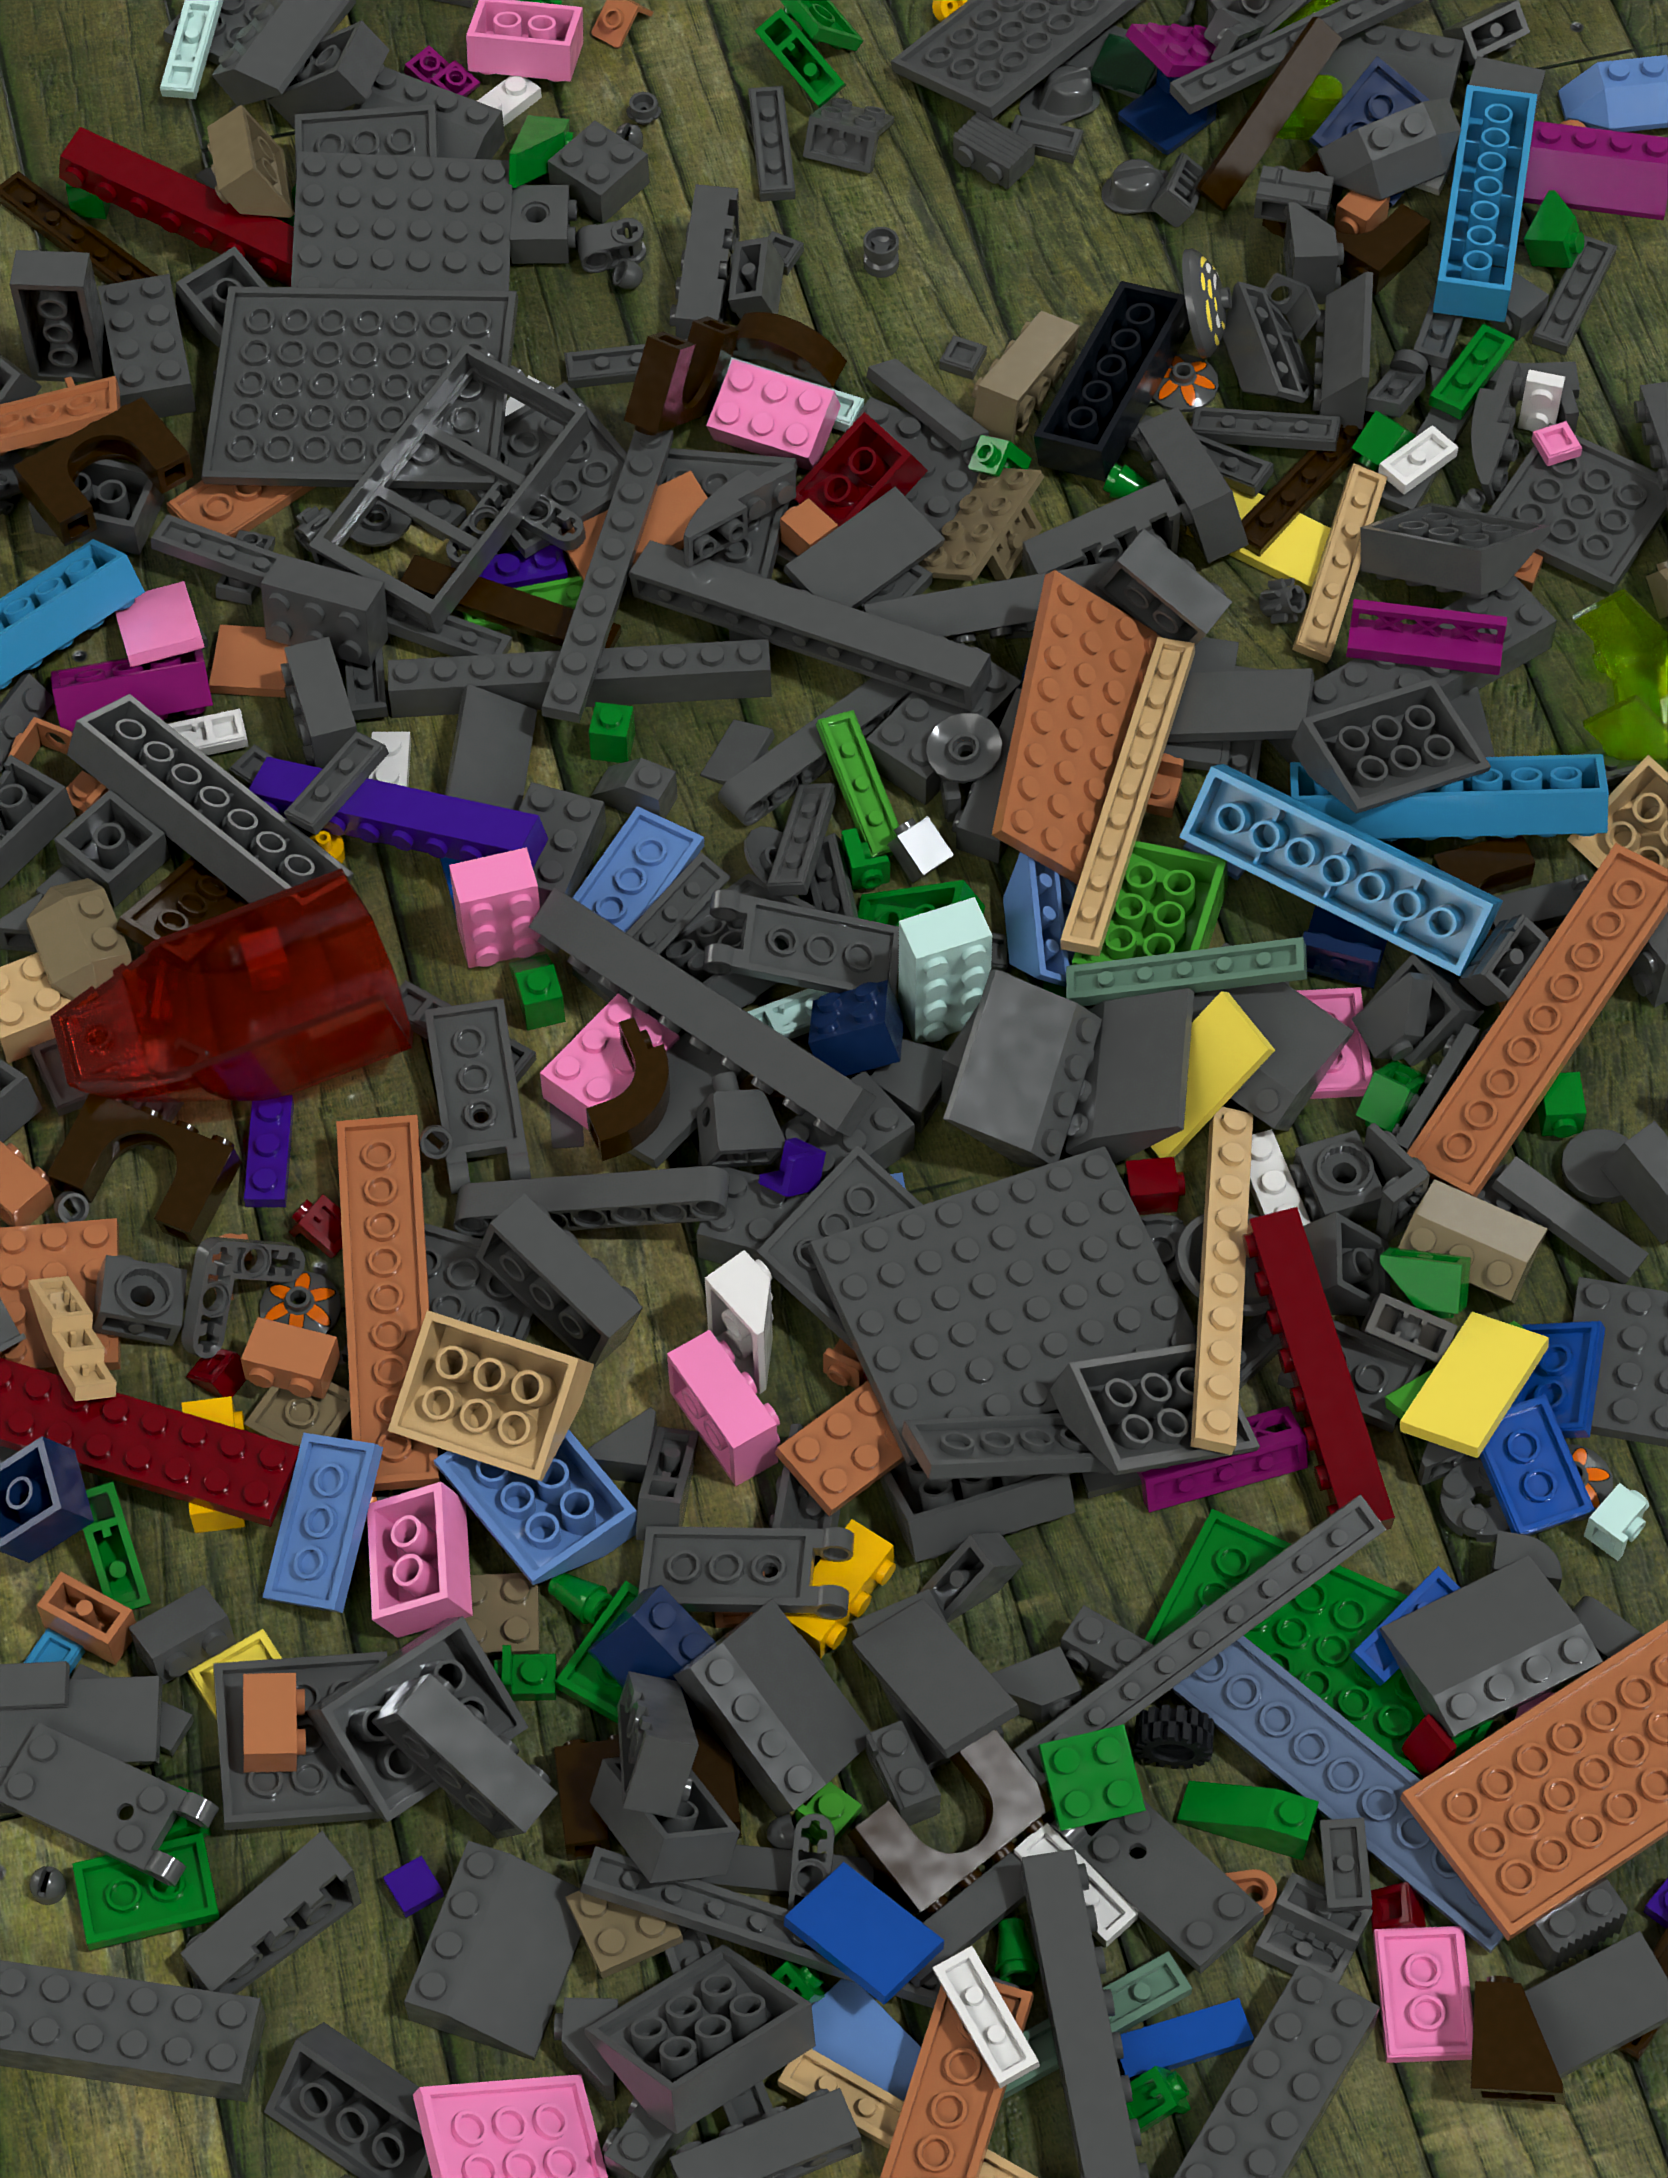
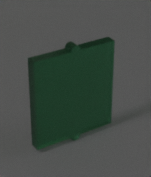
M1109 33L1090 72L1091 81L1111 86L1113 90L1122 89L1144 95L1157 66L1128 38Z

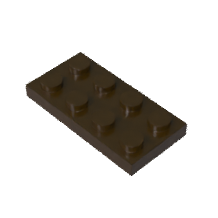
M191 856L120 916L116 929L130 937L134 942L143 945L168 963L182 970L254 906Z

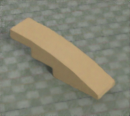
M69 1276L28 1280L30 1296L49 1351L74 1401L116 1397L117 1382L104 1363L105 1347L92 1329L93 1313Z

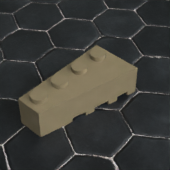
M1040 311L1032 322L1027 321L1020 336L1016 340L1009 342L1004 355L1000 359L996 358L993 361L988 374L984 378L980 377L977 380L972 392V397L976 399L973 419L989 431V437L1004 439L1013 443L1015 435L1021 437L1024 435L1029 427V422L1027 421L1033 409L1040 410L1045 402L1050 386L1055 387L1076 352L1080 325Z

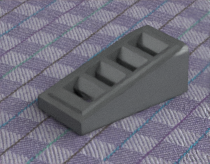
M1182 152L1177 157L1159 189L1151 208L1172 226L1179 227L1193 214L1201 195L1195 188L1207 171Z

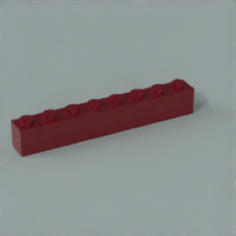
M79 127L60 155L59 179L64 180L70 186L81 188L96 195L104 202L113 203L128 210L134 216L145 218L170 233L179 234L193 241L202 248H208L223 254L235 246L259 274L291 287L294 226L272 216L239 214L230 203L226 205L220 200L215 189L82 127Z
M1294 1207L1249 1219L1247 1234L1242 1235L1245 1252L1249 1259L1255 1257L1259 1270V1272L1254 1273L1256 1287L1260 1297L1267 1296L1271 1309L1266 1311L1268 1326L1272 1335H1279L1282 1349H1278L1280 1365L1284 1374H1291L1295 1386L1290 1388L1292 1404L1296 1413L1303 1412L1307 1425L1302 1427L1306 1439V1448L1308 1452L1315 1451L1319 1464L1314 1466L1317 1485L1320 1491L1327 1490L1331 1505L1326 1506L1327 1516L1329 1517L1361 1494L1386 1530L1392 1528L1395 1516L1298 1208Z

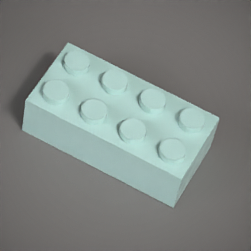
M975 897L899 921L898 1005L913 1042L920 1044L924 1042H937L946 1035L961 1031L981 1001L991 970L992 933Z

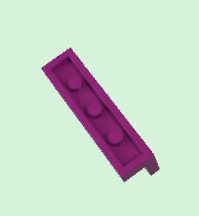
M1354 599L1346 657L1499 675L1507 617ZM1359 614L1376 615L1379 619H1360ZM1410 619L1415 620L1417 623L1414 625L1403 624L1401 620ZM1443 623L1453 624L1455 628L1445 629L1441 628L1438 625H1441ZM1480 628L1495 629L1497 634L1480 633L1477 630Z
M1286 1406L1246 1417L1260 1445L1257 1451L1168 1466V1468L1150 1469L1147 1472H1137L1141 1479L1143 1501L1148 1512L1308 1468L1305 1435L1289 1407ZM1284 1423L1287 1428L1275 1433L1265 1430L1267 1427Z

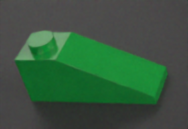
M782 8L755 30L767 48L819 108L846 86L844 81Z
M527 116L509 153V184L512 185V188H517L548 173V160L575 138V132L569 131L570 119Z
M111 1481L86 1489L94 1522L83 1528V1532L102 1593L130 1609L151 1604L114 1482Z
M1189 1781L1176 1823L1303 1861L1315 1823L1319 1801L1275 1788Z

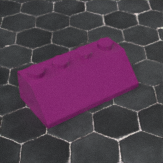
M1534 121L1523 203L1541 205L1548 191L1555 190L1569 209L1664 220L1668 199V137Z
M202 649L150 662V666L144 669L143 665L130 667L127 657L51 671L52 691L60 727L72 733L76 720L128 694H131L162 720L168 718L169 713L183 711L184 715H194L204 712L207 706L213 705Z

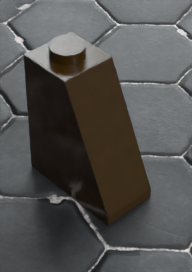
M1489 1976L1487 1981H1475L1470 2085L1474 2100L1566 2105V2094L1562 2080L1522 1984L1514 1983V1979L1506 1976Z

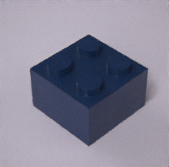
M885 980L878 983L866 982L856 989L842 993H827L819 999L813 1000L808 1040L813 1055L844 1076L900 1062L904 1018L889 981Z
M41 1436L0 1463V1552L30 1563L94 1522L74 1449Z

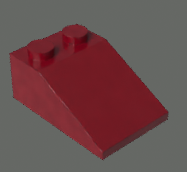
M863 412L796 486V498L794 500L801 504L809 498L839 527L894 487L906 496L928 470L867 413Z

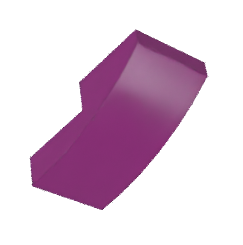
M427 46L404 66V73L406 75L464 97L480 85V82L456 60L449 64L431 46Z

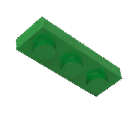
M1482 324L1432 391L1428 405L1461 420L1476 400L1479 389L1487 385L1514 348L1515 338Z

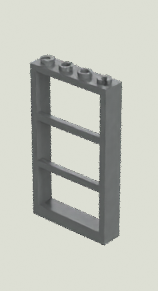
M465 344L309 544L315 563L384 582L387 605L437 632L591 431L587 409L576 399L570 398L568 400L558 395L547 383H536L527 378L519 368L513 365L507 367L496 361L494 356L484 349L476 350ZM473 377L565 426L527 477L436 427ZM426 438L517 488V491L480 539L473 537L388 489L389 485ZM378 500L470 551L434 599L429 598L341 548Z

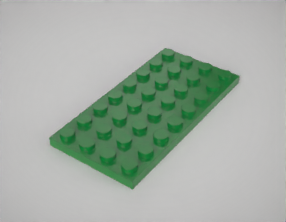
M1212 1509L1144 1640L1153 1645L1157 1644L1191 1619L1204 1604L1210 1605L1290 1546L1291 1543ZM1338 1565L1244 1636L1422 1780L1424 1777L1402 1752V1746L1425 1715L1400 1668L1384 1684L1379 1686L1349 1656L1407 1598V1595ZM1494 1720L1454 1739L1453 1741L1457 1745L1454 1759L1484 1740Z

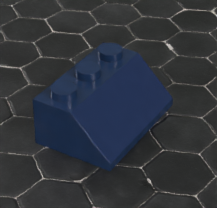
M662 1585L644 1589L587 1651L623 1688L628 1671L677 1681L673 1675L712 1646L715 1641ZM681 1687L693 1727L706 1721Z

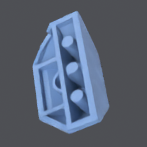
M1662 55L1595 63L1558 90V99L1564 120L1580 121L1588 128L1620 132L1668 128V56Z
M1021 852L1003 897L1009 964L1034 978L1066 987V966L1072 965L1075 952L1062 950L1060 939L1077 887L1074 882Z

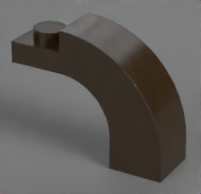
M768 312L745 313L738 326L735 327L740 330L732 357L743 361L749 359L765 360L783 368L793 377L828 388L834 387L847 363L842 354L825 337L809 326L786 316Z
M634 1017L619 1022L620 1042L634 1072L631 1084L619 1096L586 1108L588 1130L602 1162L627 1153L645 1141L661 1123L669 1103V1065L664 1044L653 1047L647 1030L640 1031Z

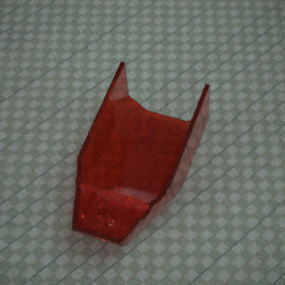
M342 868L152 941L143 948L145 953L127 966L122 963L113 970L114 976L96 989L91 986L50 1016L68 1085L93 1095L134 1102L260 1101L278 1098L411 1049L413 1044V1030L392 963L372 916Z

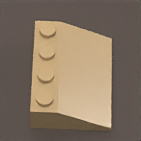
M1647 755L1609 795L1608 833H1597L1593 836L1571 834L1567 841L1597 868L1600 867L1614 844L1617 843L1668 869V772Z
M427 1310L388 1431L542 1481L582 1404L594 1364Z

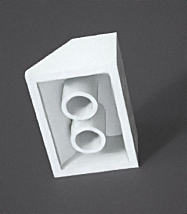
M743 1250L705 1277L708 1330H711L718 1342L724 1340L731 1348L735 1357L734 1364L740 1373L746 1371L753 1379L757 1392L761 1394L767 1388L773 1341L772 1275L761 1260L757 1259L754 1261Z

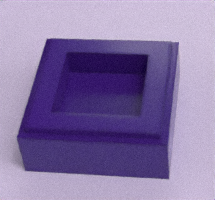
M422 1855L383 1877L386 1887L405 1918L444 1897L442 1888Z

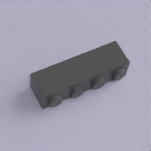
M838 2088L831 2092L828 2089H821L806 2096L803 2100L804 2103L789 2109L785 2106H780L767 2111L761 2116L762 2120L747 2126H744L742 2123L729 2126L722 2130L716 2139L703 2144L701 2141L687 2143L676 2151V2155L669 2158L674 2178H799L862 2152L861 2136L841 2089Z

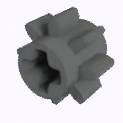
M316 506L313 508L308 507L295 517L300 525L294 529V534L298 542L306 550L311 552L309 544L333 515L329 509L323 507L318 510Z
M1294 578L1268 580L1269 589L1261 592L1259 598L1260 609L1265 616L1271 617V624L1297 622V613H1301L1305 609V592L1299 585H1294Z

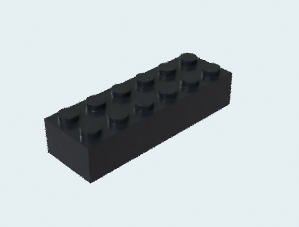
M1125 281L1119 283L1033 435L1039 466L1106 482L1111 469L1117 463L1191 329L1185 295Z

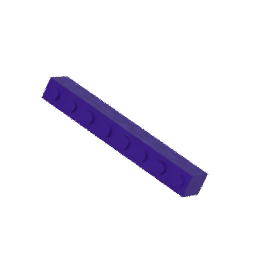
M266 757L249 790L287 819L284 812L320 773L322 768ZM369 778L361 784L322 829L336 836H352L361 838L368 843L379 842L393 845L404 851L415 850L428 853L436 858L447 857L463 862L527 847L533 868L548 841L539 815Z

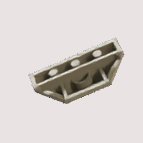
M86 878L50 887L27 918L26 925L50 985L54 990L76 1004L92 1010V1014L100 1019L140 1010V1001L130 950L123 933L116 929L118 921L105 889L91 879Z

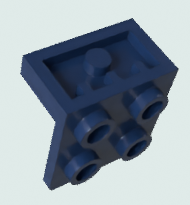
M1157 67L1156 85L1118 113V120L1163 154L1169 155L1216 120L1217 102L1189 115L1170 93V82L1180 77H1167Z
M1316 905L1308 932L1304 931L1303 934L1306 944L1307 972L1374 989L1387 940Z

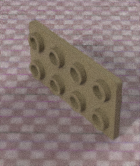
M1003 468L999 477L979 473L977 483L970 494L960 501V510L956 516L942 527V536L945 538L943 546L919 562L918 565L933 573V578L974 581L987 564L995 580L1009 579L1022 560L1023 542L1039 535L1043 529L1028 503L1044 479L1042 471Z

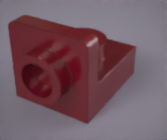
M324 1194L313 1203L306 1199L291 1216L296 1223L289 1230V1233L293 1237L299 1233L303 1234L332 1259L342 1248L341 1209Z

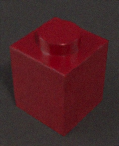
M1174 1157L1125 1161L1124 1185L1139 1215L1177 1212L1179 1196H1185V1179L1183 1171L1176 1172Z

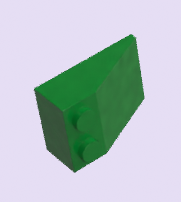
M964 880L863 894L858 909L859 919L899 927L900 920L973 897L976 898L982 914H984L985 905Z

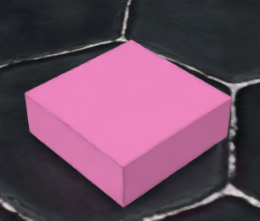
M1567 421L1533 431L1531 440L1547 467L1581 456L1582 446Z

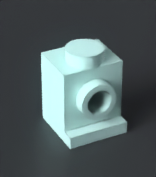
M1619 1483L1589 1517L1584 1537L1619 1561L1624 1554L1627 1541H1634L1643 1530L1646 1521L1642 1517L1649 1508V1502L1638 1491L1629 1490Z

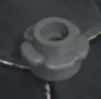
M638 92L630 98L626 113L629 119L635 120L638 124L646 125L658 119L661 114V108L658 107L657 99L653 94Z

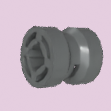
M887 227L870 229L863 238L865 252L863 255L864 269L874 277L884 278L891 276L899 267V237L895 231Z

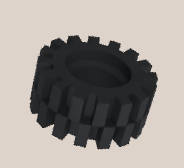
M1162 1705V1709H1158L1156 1706L1149 1707L1148 1711L1143 1709L1136 1716L1134 1753H1136V1757L1139 1759L1144 1758V1762L1148 1764L1156 1762V1766L1162 1768L1165 1764L1171 1765L1172 1769H1179V1765H1183L1186 1769L1193 1768V1764L1202 1766L1205 1762L1211 1760L1213 1754L1214 1720L1209 1718V1715L1205 1712L1198 1714V1709L1191 1708L1190 1710H1185V1706L1177 1705V1709L1170 1708V1705Z

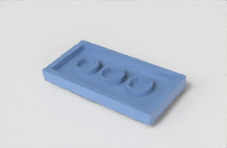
M637 806L573 898L619 929L627 932L698 856L705 846L704 837Z
M303 1433L262 1598L274 1602L343 1613L383 1447L375 1443Z

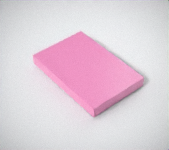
M184 581L145 591L135 598V602L130 607L115 611L130 667L204 648L203 639Z
M1361 987L1297 990V992L1354 1030V1033L1310 1099L1364 1096L1373 1076L1370 1052L1352 1021V1018L1364 1009Z
M1459 1926L1374 1929L1373 1941L1386 2063L1472 2060L1474 2019L1463 1929Z

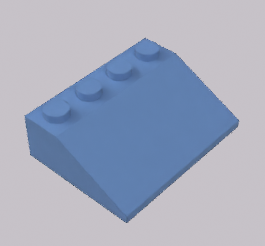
M568 1430L542 1481L450 1451H446L434 1459L435 1466L532 1585L602 1558L636 1535L637 1510L570 1430Z

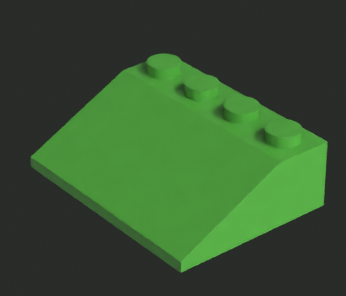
M1136 841L1100 956L1075 952L1072 965L1208 949L1228 887L1227 861L1216 856Z

